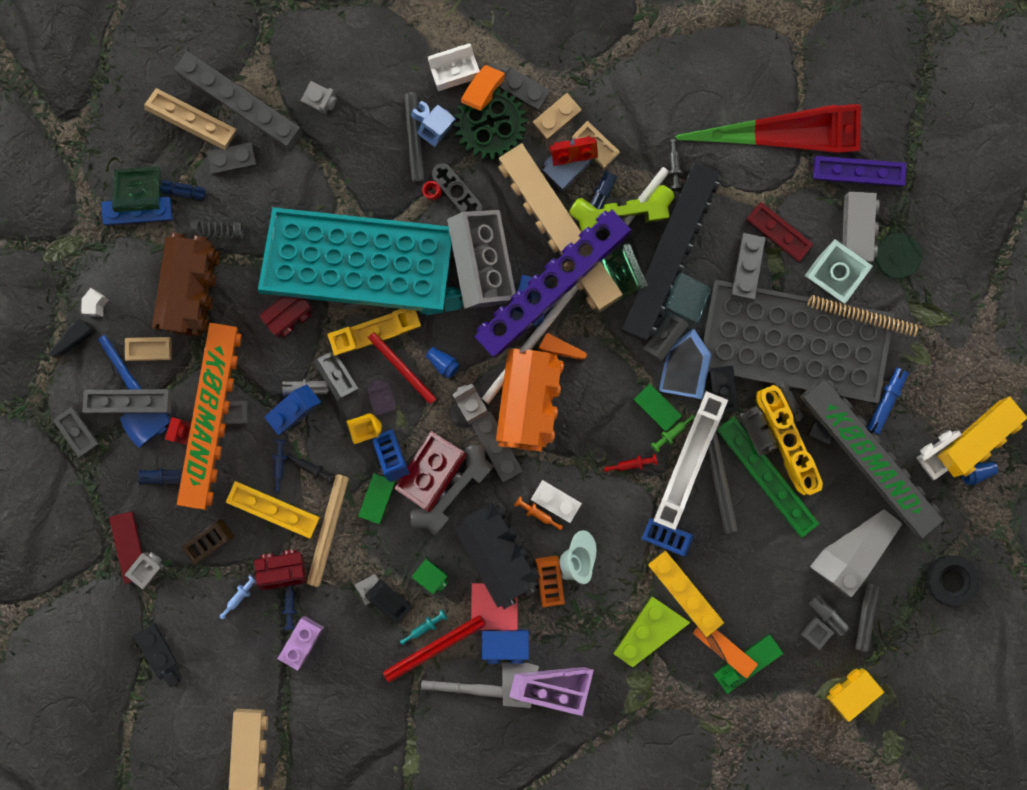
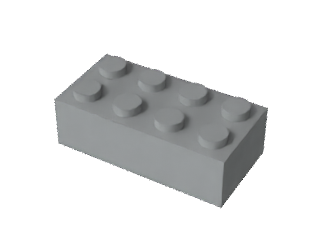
M500 210L461 212L448 218L447 221L464 309L499 306L511 302L510 299L516 292Z

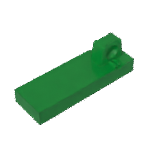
M770 634L744 651L746 655L758 664L748 678L742 676L728 663L713 673L727 694L783 654Z

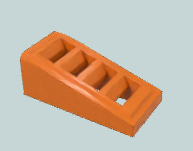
M546 333L538 348L541 352L578 360H585L587 356L586 352L549 333Z
M558 556L536 558V570L540 576L538 584L542 607L565 604ZM555 566V568L542 569L544 567ZM556 574L554 578L543 579V576ZM557 584V587L544 589V585ZM558 593L559 595L556 597H545V594Z

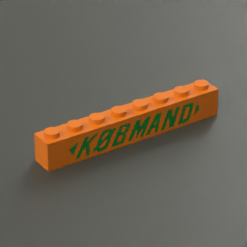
M209 323L178 494V506L207 510L208 506H212L214 492L210 491L211 485L216 483L218 475L215 463L216 460H220L222 453L219 441L220 437L224 438L226 430L223 418L224 415L229 413L230 401H227L228 392H232L234 386V379L231 378L232 369L236 370L238 356H235L236 347L240 348L242 334H239L237 327Z

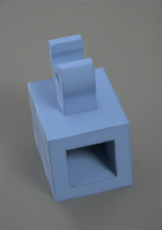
M421 101L418 108L422 112L414 108L411 116L421 122L417 134L436 147L451 130L456 118L439 105L429 112L428 105Z

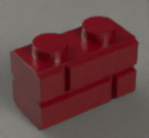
M282 296L262 312L259 317L277 338L281 336L286 338L294 331L293 326L299 321L303 324L312 317L310 312L314 309L305 298Z
M286 550L283 552V555L279 556L263 554L260 556V559L254 560L257 587L261 591L307 583L304 557L297 550Z

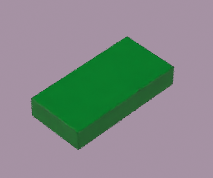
M650 383L633 399L665 432L682 416Z
M374 473L358 517L380 524L396 481L389 482L386 477Z

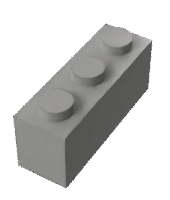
M848 192L844 196L842 244L870 264L874 262L878 254V246L874 244L875 236L878 235L879 224L875 220L876 214L879 212L880 202L876 200L877 193Z

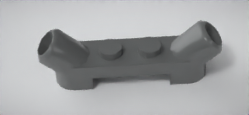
M471 445L464 449L467 454L465 458L466 471L463 475L459 472L450 483L453 486L448 492L444 490L437 501L438 504L433 507L430 513L423 508L411 511L412 528L415 530L427 529L435 536L450 518L443 512L472 478L481 483L494 467L486 459L485 447L483 445Z

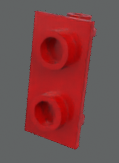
M587 136L574 139L575 145H570L569 140L554 142V145H550L553 166L598 158L595 137Z

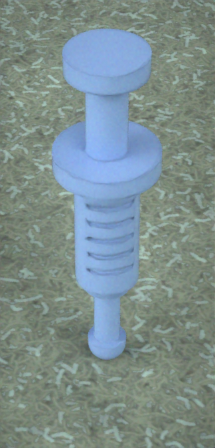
M249 575L248 578L250 580L245 586L239 585L237 587V593L227 603V609L220 614V619H224L230 610H234L245 596L249 597L251 595L249 589L254 583L257 584L254 575Z

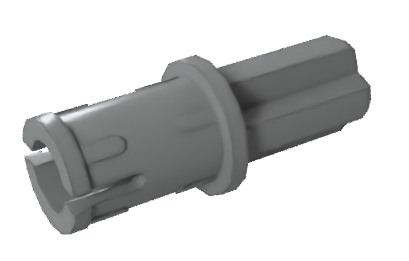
M303 379V381L282 382L283 396L289 395L306 384L315 395L328 394L329 387L325 381H306V379Z

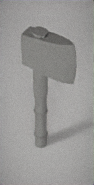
M502 663V686L422 680L421 690L503 698V706L531 708V703L509 697L515 674L538 672L539 666L530 663Z

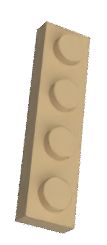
M157 88L144 104L145 110L223 150H226L236 135V128Z

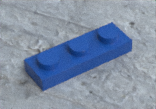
M159 197L102 202L103 225L173 221L172 198Z

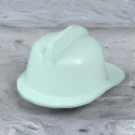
M584 530L578 531L571 541L570 548L561 555L559 561L562 579L576 580L580 584H587L591 580L597 549L595 540L589 532Z

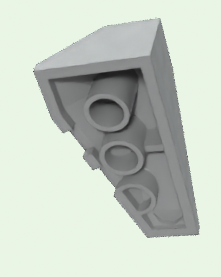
M883 509L850 533L845 534L842 538L824 548L810 568L844 595L852 597L868 577L903 523Z

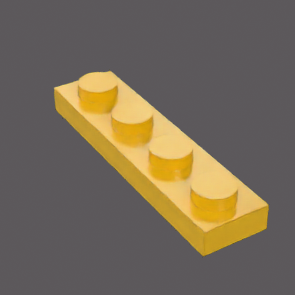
M237 481L234 482L226 500V503L309 539L312 538L320 517Z
M666 550L648 564L706 637L724 624L723 620Z

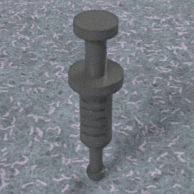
M672 138L670 140L672 145L670 153L671 171L668 172V176L673 177L674 185L671 186V190L680 191L683 188L682 185H679V176L683 175V171L680 170L679 153L676 151L675 146L676 140Z

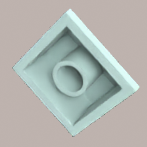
M834 239L816 259L805 274V277L845 304L873 266Z

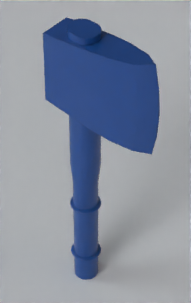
M103 335L98 338L103 351L106 352L117 372L123 378L128 390L142 389L130 374L107 336ZM125 414L120 417L127 435L138 448L142 447L156 435L159 436L166 432L171 420L168 414Z

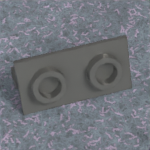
M758 406L750 409L749 412L739 416L758 455L762 456L777 450L778 441L775 439L771 429H767L765 426L768 423L762 413L763 410H759Z

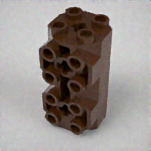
M170 233V237H166L152 329L157 331L164 329L167 330V333L187 336L196 335L199 337L202 336V333L208 332L209 319H207L208 310L212 309L213 297L208 296V290L210 287L214 288L216 284L214 268L215 265L219 264L220 253L216 252L215 246L206 237L193 236V239H189L180 233Z

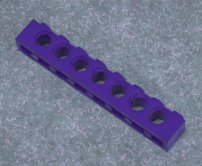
M612 209L609 212L604 211L596 219L597 223L592 228L589 226L579 234L580 239L575 244L571 242L562 250L563 255L556 260L554 258L544 267L546 269L545 272L540 276L536 274L527 283L529 286L523 292L521 290L517 291L510 300L512 302L506 308L504 306L500 307L493 314L495 318L491 322H484L476 330L478 334L474 337L494 358L502 354L632 233L631 229ZM601 230L610 232L609 238L605 241L597 239V234ZM583 246H591V255L587 257L580 255V250ZM568 261L575 263V269L570 273L563 271V265ZM550 277L558 279V284L553 289L546 287V281ZM539 293L541 295L540 302L535 305L530 304V295ZM518 308L522 309L524 312L522 319L513 320V311ZM499 324L506 326L507 330L503 336H497L495 333V329Z

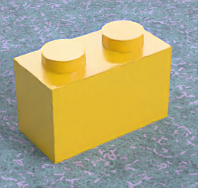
M863 668L859 670L854 669L847 675L848 680L842 685L839 683L832 687L829 691L830 695L826 697L848 722L884 693L871 675Z

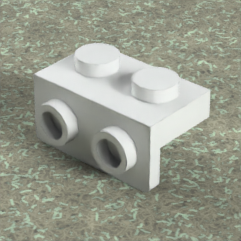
M470 43L428 57L438 91L472 81L480 71Z
M946 431L938 437L940 439L939 442L935 445H932V443L926 445L920 450L922 454L916 457L932 480L937 479L948 471L937 455L962 435L959 431Z

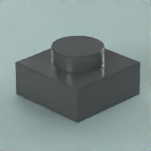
M814 617L800 635L820 650L834 632L817 617Z

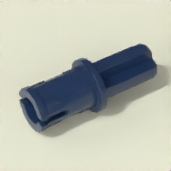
M604 171L597 189L593 190L595 194L590 202L596 209H602L606 199L610 198L609 194L618 178L616 175Z
M160 468V470H139V485L160 484V486H163L164 484H180L183 470H163V468Z

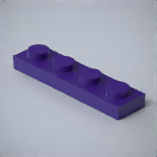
M815 156L813 180L904 187L907 163Z

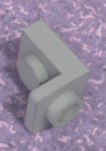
M310 81L301 99V103L326 115L328 109L332 110L335 106L337 98L333 89H326Z
M473 384L461 386L453 394L468 424L489 413Z
M147 552L142 553L125 576L141 589H145L155 575L164 568L160 563L162 559L153 552L150 554Z

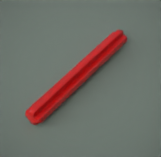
M478 615L383 672L385 679L388 682L397 679L482 629L486 625L481 615Z

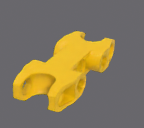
M772 385L756 392V403L759 410H763L762 413L768 423L767 427L771 429L775 439L778 441L777 446L794 487L802 495H812L821 491L823 486L822 479L812 456L805 448L793 421V414L782 391L777 386ZM767 393L771 394L774 399L772 404L767 403ZM781 416L782 421L777 423L776 419ZM786 434H790L794 439L791 447H787L784 444L783 439ZM798 458H800L801 463H798L799 465H796V461H798ZM806 477H809L811 481L809 488H806L804 484Z

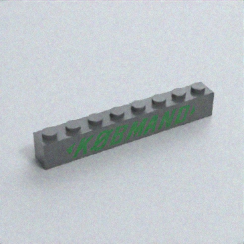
M819 379L799 398L916 537L924 538L943 521L939 515L941 511L932 502L929 504L924 498L926 493L918 485L914 486L910 481L911 475L904 468L900 469L895 463L897 461L896 457L889 450L885 451L880 445L882 441L875 433H870L867 430L865 420L859 415L856 416L851 411L852 405L844 397L841 399L836 393L838 389L830 380Z

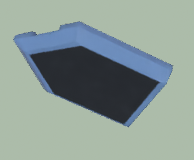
M694 328L678 339L666 355L658 392L703 399L711 353Z

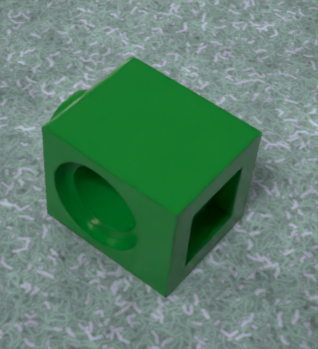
M428 558L424 560L412 575V578L431 594H434L436 590L440 593L448 584V581L445 580L448 574Z

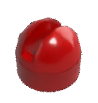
M428 181L424 184L422 193L428 200L434 201L438 200L441 196L442 189L437 182ZM431 188L436 192L434 195L429 192Z

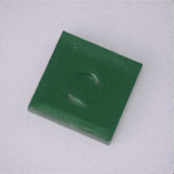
M160 167L114 169L113 211L126 212L160 209Z
M630 243L621 246L602 260L605 269L623 294L620 301L648 286Z

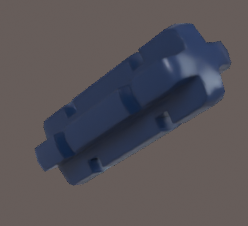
M163 180L160 186V191L165 194L172 193L186 198L194 197L196 200L201 201L204 200L206 190L202 187L196 186L194 188L192 185L177 182L173 184L171 181Z

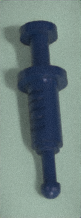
M275 439V443H278L277 454L272 455V458L275 459V493L280 492L279 487L280 480L283 478L284 459H287V456L283 455V444H286L287 440Z
M287 586L285 591V611H282V614H287V627H284V630L295 629L292 614H297V611H294V591L291 589V586Z

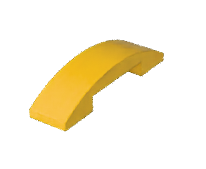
M399 309L391 314L353 327H346L327 335L334 356L373 345L367 338L373 332L385 341L421 327V323L416 310Z

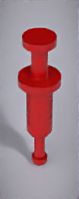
M653 454L651 458L641 459V456L638 455V459L619 462L616 466H606L604 471L608 472L616 469L624 471L634 468L643 470V465L651 463L658 465L656 454Z

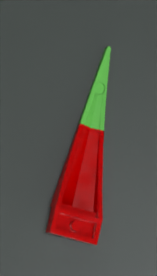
M859 104L830 105L680 134L675 137L678 140L767 145L837 153L860 151L861 106Z

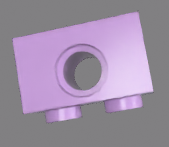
M303 616L279 655L278 660L298 671L304 664L324 627Z

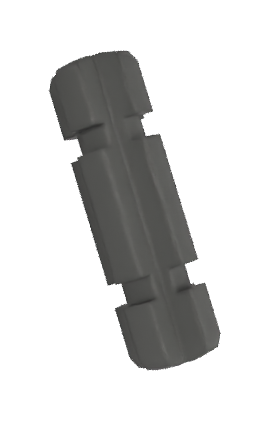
M786 381L776 383L775 386L782 391L790 407L794 423L800 422L803 415L800 409H797L799 406L792 392L789 391L788 383Z

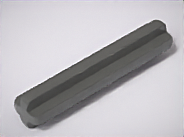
M867 583L865 586L855 646L858 651H869L879 586L876 584Z

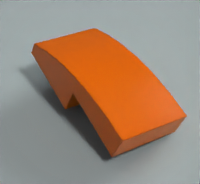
M485 65L468 86L461 99V103L481 111L492 100L493 91L504 81L505 73Z

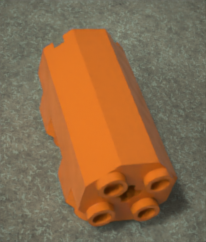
M508 349L496 441L499 442L498 446L542 452V447H546L547 443H553L555 438L553 426L558 410L557 407L552 406L551 401L553 397H558L560 394L561 386L559 379L564 368L563 361L558 360L557 355L534 350H526L522 353L520 349Z

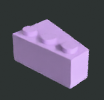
M578 667L518 673L514 675L509 697L583 716L594 670Z

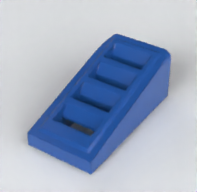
M393 429L381 433L378 438H372L384 476L389 482L410 473ZM389 440L392 441L391 443L380 447V444L387 442ZM391 449H395V450H393V451H391V452L386 453V454L383 455L384 452L389 451V450H391ZM396 457L398 458V459L393 460V461H391V462H389V463H386V461H389V460H391V459H393V458H396Z
M649 518L642 536V540L685 557L694 538L693 534L677 528L674 530L654 522L652 518ZM656 525L659 526V528L656 533L655 539H653L650 537ZM666 529L668 531L666 533L664 541L661 542L659 540L661 538L663 530ZM674 532L676 533V536L671 546L668 545V543L670 541L672 533ZM681 536H684L685 540L683 542V545L681 549H678L677 546L679 544Z

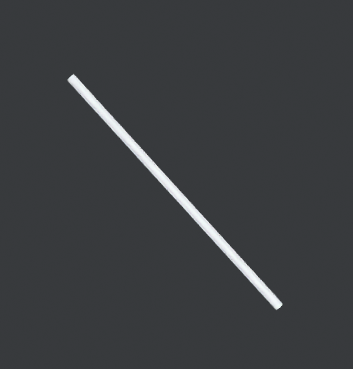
M661 168L639 196L640 203L647 202L657 186H660L667 177L669 171L666 168ZM635 216L623 217L622 220L628 226ZM576 285L553 306L543 319L542 324L538 325L521 347L520 352L523 353V351L531 350L577 292L578 288ZM505 369L481 398L487 404L491 402L502 388Z

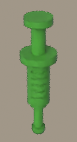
M691 415L685 422H679L667 433L663 431L661 433L662 439L656 444L654 442L650 444L652 449L658 453L660 452L659 448L666 442L671 445L673 443L672 440L686 429V425L692 420L694 421L695 415Z

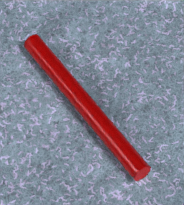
M375 332L367 337L429 404L437 399Z

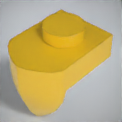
M371 413L346 421L354 444L375 437L378 438L381 434L382 424Z

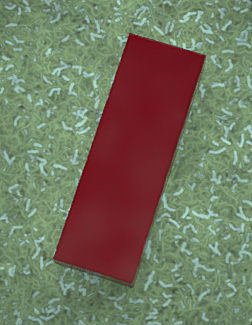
M762 202L756 206L746 219L749 224L798 263L814 245Z
M133 511L109 517L124 584L133 582L125 574L143 553Z

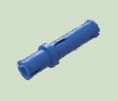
M895 368L888 386L885 385L883 389L885 391L867 427L869 432H872L875 424H877L874 433L880 436V432L897 397H900L902 393L900 391L909 376V373L905 370L899 379L898 377L902 369Z

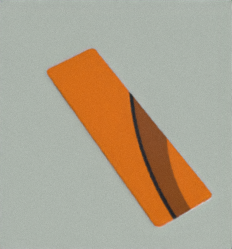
M699 627L693 631L697 638L745 678H748L758 664L718 630L712 632L708 637L703 634Z

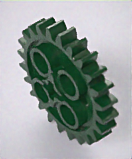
M497 87L495 92H493L492 100L481 111L464 104L465 106H457L461 114H455L454 117L460 122L454 123V128L460 130L455 135L456 137H463L459 144L460 146L467 144L466 152L474 150L473 157L481 153L482 160H485L486 156L490 155L491 160L494 161L495 155L498 154L501 157L503 152L507 153L511 150V147L515 148L518 146L516 141H524L520 134L527 132V129L522 127V125L527 124V119L521 117L526 115V111L519 110L522 106L521 102L514 104L515 95L510 98L507 97L508 90L500 94L499 87ZM495 105H500L504 108V111L500 114H495L492 112V108ZM474 112H479L482 114V118L479 121H473L470 115ZM504 117H510L509 120H502ZM487 120H491L494 123L493 128L487 125ZM507 126L511 129V133L504 136L499 133V129ZM473 127H480L476 131L471 130ZM485 133L490 138L487 142L482 143L478 141V135Z

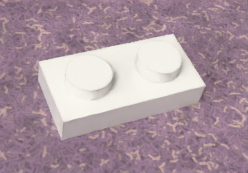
M543 480L531 498L535 503L571 523L582 504Z

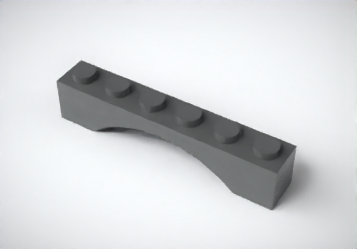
M186 51L174 68L181 78L239 114L290 152L303 135L299 126L190 52Z

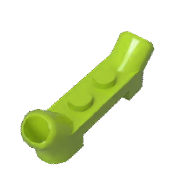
M660 185L657 186L647 202L640 203L639 199L630 200L624 206L611 203L604 205V209L599 210L583 198H578L570 208L569 214L579 221L581 232L588 226L592 228L597 223V217L604 211L609 212L611 209L620 218L644 214L645 223L661 221L670 218L668 206L674 199V193L668 187Z

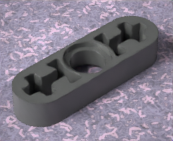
M438 164L434 167L432 171L433 180L440 185L444 194L460 212H467L468 210L463 202L468 195L471 197L467 199L468 203L471 206L477 205L476 211H482L479 200L450 166ZM447 170V178L450 181L454 178L456 181L451 182L445 188L444 186L447 185V182L443 178H437L439 176L438 171L444 172ZM454 186L463 188L464 193L460 198H454L450 192Z

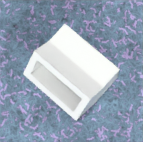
M90 288L82 298L81 314L89 317H103V307L109 299L100 292Z

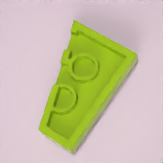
M651 596L613 654L634 667L690 624V622Z

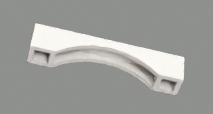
M708 391L705 392L654 517V522L676 530L700 466L727 405V399Z

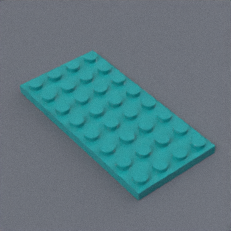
M272 207L258 292L259 294L443 313L452 248L449 226Z

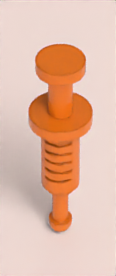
M521 496L516 500L514 506L518 507L519 505L527 510L526 516L532 515L546 525L551 524L558 528V530L563 529L561 524L559 525L552 521L551 516L536 508L537 504L533 503L530 506L522 501Z

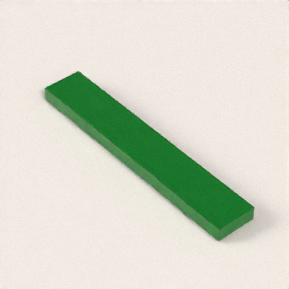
M732 416L716 429L720 437L800 538H803L819 525V522L766 455H758L747 431L735 416Z

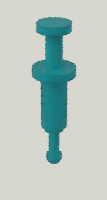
M441 609L439 611L440 614L433 619L429 616L426 617V621L413 629L410 633L411 635L402 639L400 644L404 645L412 638L417 639L430 629L434 631L437 622L442 619L445 621L448 619L444 610Z

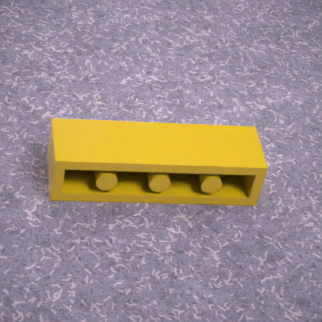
M1011 397L999 400L968 427L961 436L943 449L937 457L953 477L960 475L966 477L976 469L974 465L985 461L992 455L990 451L993 448L997 449L1007 442L1006 437L1010 433L1012 435L1018 432L1023 427L1021 423L1027 419V416Z

